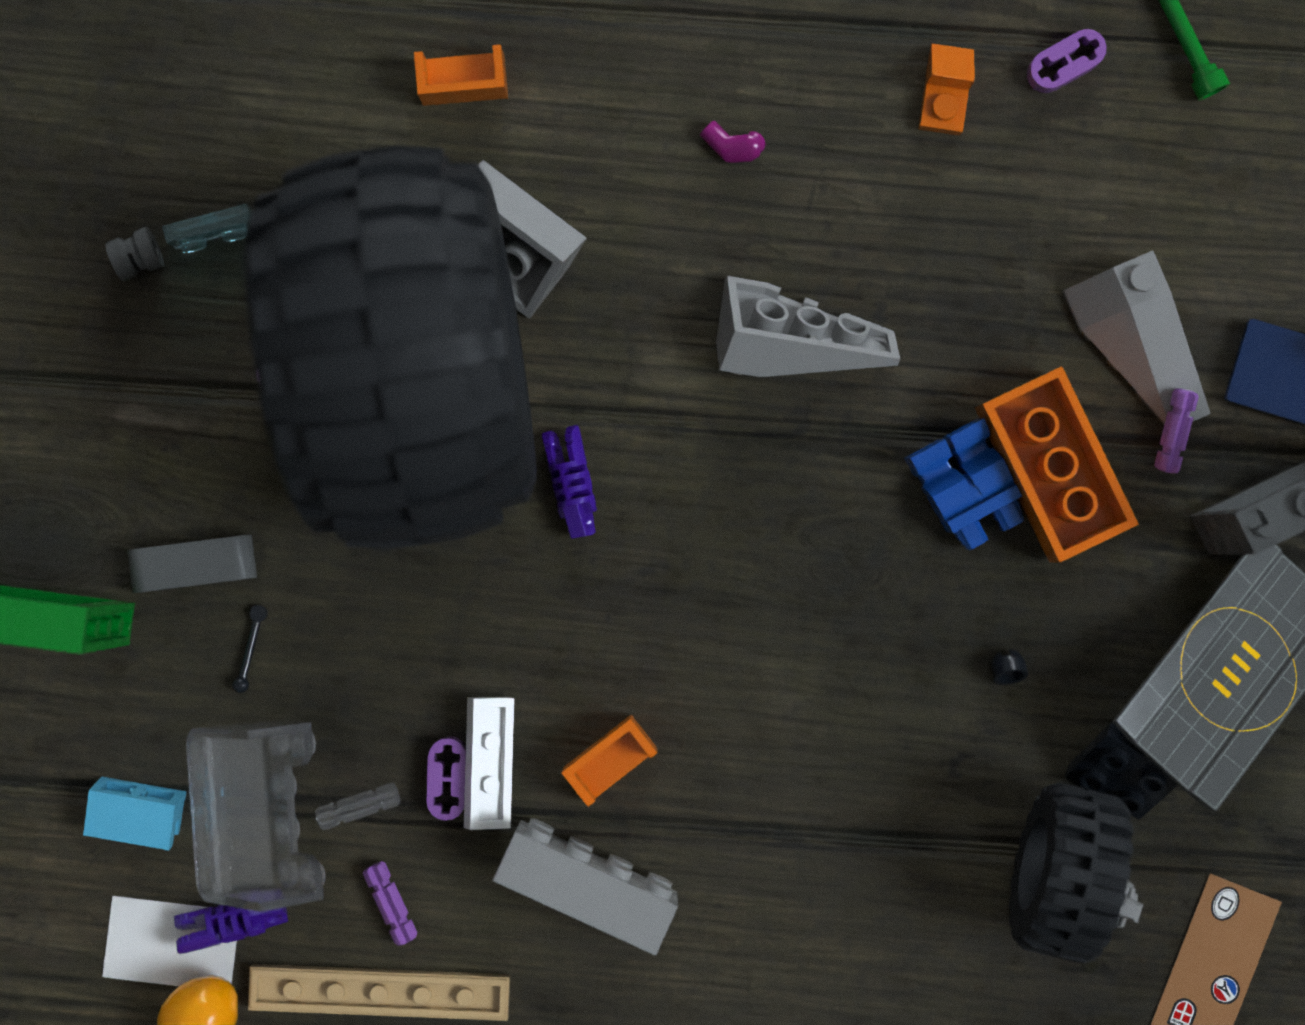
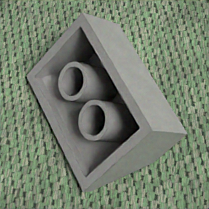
M483 160L478 165L488 178L494 193L507 254L515 306L519 312L530 319L568 270L587 238Z

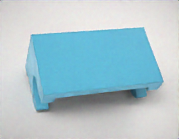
M101 777L88 792L83 835L170 850L173 845L174 835H179L186 791Z

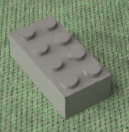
M531 818L530 822L526 823L521 820L493 881L656 956L678 908L677 891L671 889L673 883L655 873L649 872L648 876L644 877L631 871L633 864L621 857L610 854L607 860L592 853L594 847L579 838L570 836L569 841L553 835L555 829L542 821Z

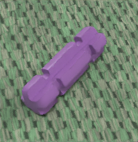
M1176 388L1172 393L1170 405L1173 406V410L1167 413L1159 444L1163 445V449L1158 450L1155 460V468L1160 471L1178 473L1181 469L1183 457L1179 455L1181 451L1186 449L1194 418L1190 416V412L1196 410L1199 398L1198 394L1194 391Z
M381 861L370 865L363 871V876L368 887H373L374 889L372 893L385 924H390L391 926L389 932L394 943L399 946L412 941L417 936V930L412 919L407 920L408 911L395 883H390L389 881L391 874L386 863Z

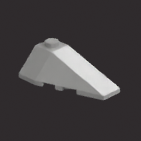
M1153 250L1062 291L1079 331L1107 358L1106 361L1115 371H1118L1135 389V394L1163 425L1165 424L1168 411L1173 410L1170 401L1172 393L1176 388L1188 389L1198 394L1196 410L1190 412V416L1194 417L1193 421L1211 414L1171 290Z
M732 276L726 277L716 338L720 371L731 372L737 375L770 377L898 366L900 355L893 330L848 313L841 314L839 317L828 314L817 308L819 302L805 298L802 304L779 295L781 288L770 283Z

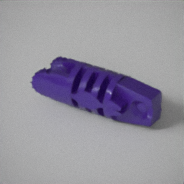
M579 425L569 426L565 431L564 436L567 443L569 462H564L557 433L555 434V431L542 433L549 472L552 475L551 481L554 495L557 499L558 512L561 519H566L571 539L590 536L596 533L593 512L597 511L596 500L592 492L593 487L587 468V459Z
M261 896L244 898L242 901L236 900L220 904L217 907L212 906L175 915L174 924L177 930L187 931L206 927V930L190 933V935L178 938L176 941L177 953L185 954L217 946L221 943L242 940L247 936L254 937L266 933L267 928L288 922L286 904L281 896L262 899Z

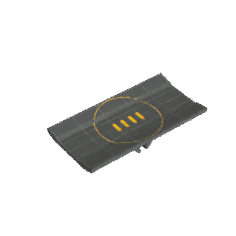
M1277 544L1256 555H1242L1112 721L1134 746L1187 794L1211 812L1218 810L1305 693V573L1282 553Z

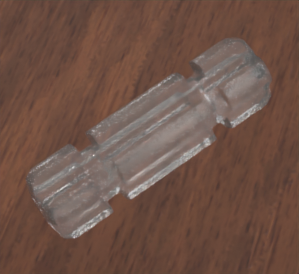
M389 783L378 787L376 792H373L371 789L341 799L337 802V805H334L332 802L320 806L315 810L317 823L321 830H327L338 826L341 821L345 824L375 814L380 808L384 811L396 807L400 803V795L395 784Z

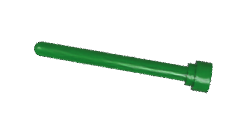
M1159 0L1194 71L1191 75L1194 81L1191 87L1198 101L1213 96L1227 88L1230 82L1223 68L1218 69L1215 63L1210 64L1179 0Z

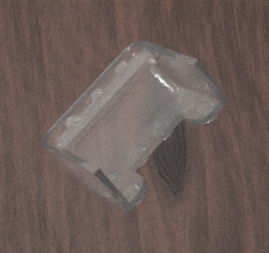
M273 721L193 728L188 733L186 752L195 878L198 892L205 902L263 912L324 900L325 870L323 865L312 854L298 852L297 839L300 835V826L295 815L294 802L297 783L292 774V767L307 765L316 748L315 737L311 730V722Z

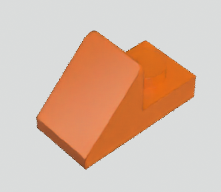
M931 44L918 126L919 130L959 136L963 133L969 89L974 84L975 79L973 49Z

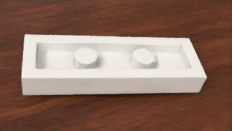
M467 697L464 828L466 829L511 828L514 698Z

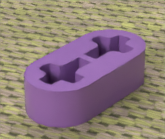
M1083 29L1040 52L1034 57L1027 69L1029 84L1040 93H1050L1090 72L1103 60L1106 54L1104 38L1094 30ZM1079 41L1084 46L1091 44L1095 50L1090 55V61L1087 56H1081L1074 61L1070 58V55L1074 54L1080 47ZM1041 62H1044L1047 67L1053 66L1058 62L1062 63L1063 67L1054 74L1053 82L1049 77L1041 79L1038 75V72L1043 67Z
M451 736L443 737L433 744L429 750L427 764V807L434 817L444 821L453 820L458 817L464 810L466 746L461 740ZM445 745L452 746V752L460 754V760L452 763L451 775H445L444 761L437 760V753L443 752ZM444 782H451V796L458 797L459 803L453 804L450 811H443V804L436 803L435 797L443 794Z

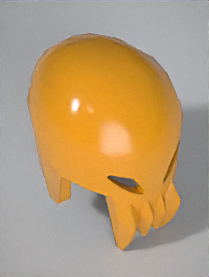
M208 975L190 979L176 988L162 1004L158 1014L157 1025H235L238 1019V995L236 990L228 980L220 976Z

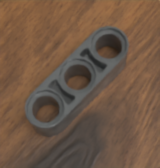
M252 535L127 550L132 594L257 578Z

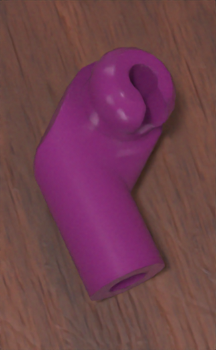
M715 120L706 126L699 135L722 160L728 163L751 162L757 159L765 149V140L760 133L751 131L748 134L729 136Z

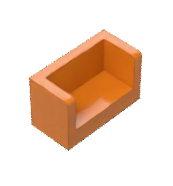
M501 44L492 45L493 53L426 59L423 51L414 52L417 94L423 106L507 99L505 56Z
M630 715L564 766L561 773L587 807H589L600 794L645 759L656 755L658 750L634 717Z

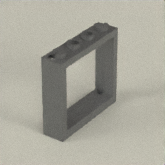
M1305 460L1191 515L1190 517L1208 554L1256 555L1305 531Z

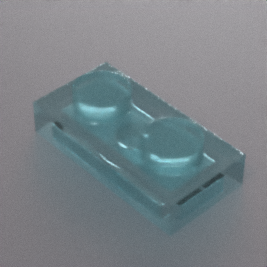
M247 204L164 225L162 228L166 243L175 249L181 248L183 253L202 250L207 247L206 241L223 237L225 242L246 238L252 208Z

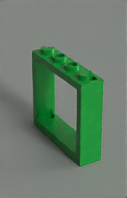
M0 585V643L78 654L127 646L130 644L135 603Z

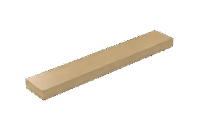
M252 964L249 973L248 1010L508 1021L510 974Z

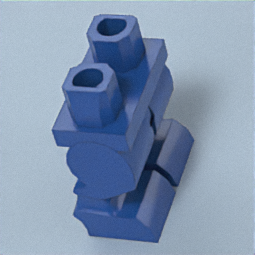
M985 418L975 419L943 436V439H938L904 458L912 474L920 479L922 483L921 489L926 494L945 531L953 533L966 550H972L989 540L979 522L981 518L992 513L1001 531L1011 529L1024 521L1020 505L1016 500L1022 497V494L1017 485L1014 484L1012 475L1003 457L994 448H989L985 442L986 438L991 436ZM953 456L957 459L960 472L951 467L948 462L950 457Z

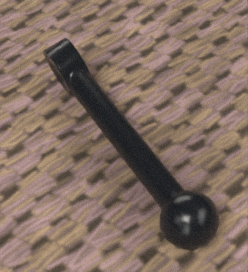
M255 605L250 610L249 615L253 621L239 676L232 682L233 690L237 693H244L249 688L247 675L260 624L268 616L267 609L262 605Z

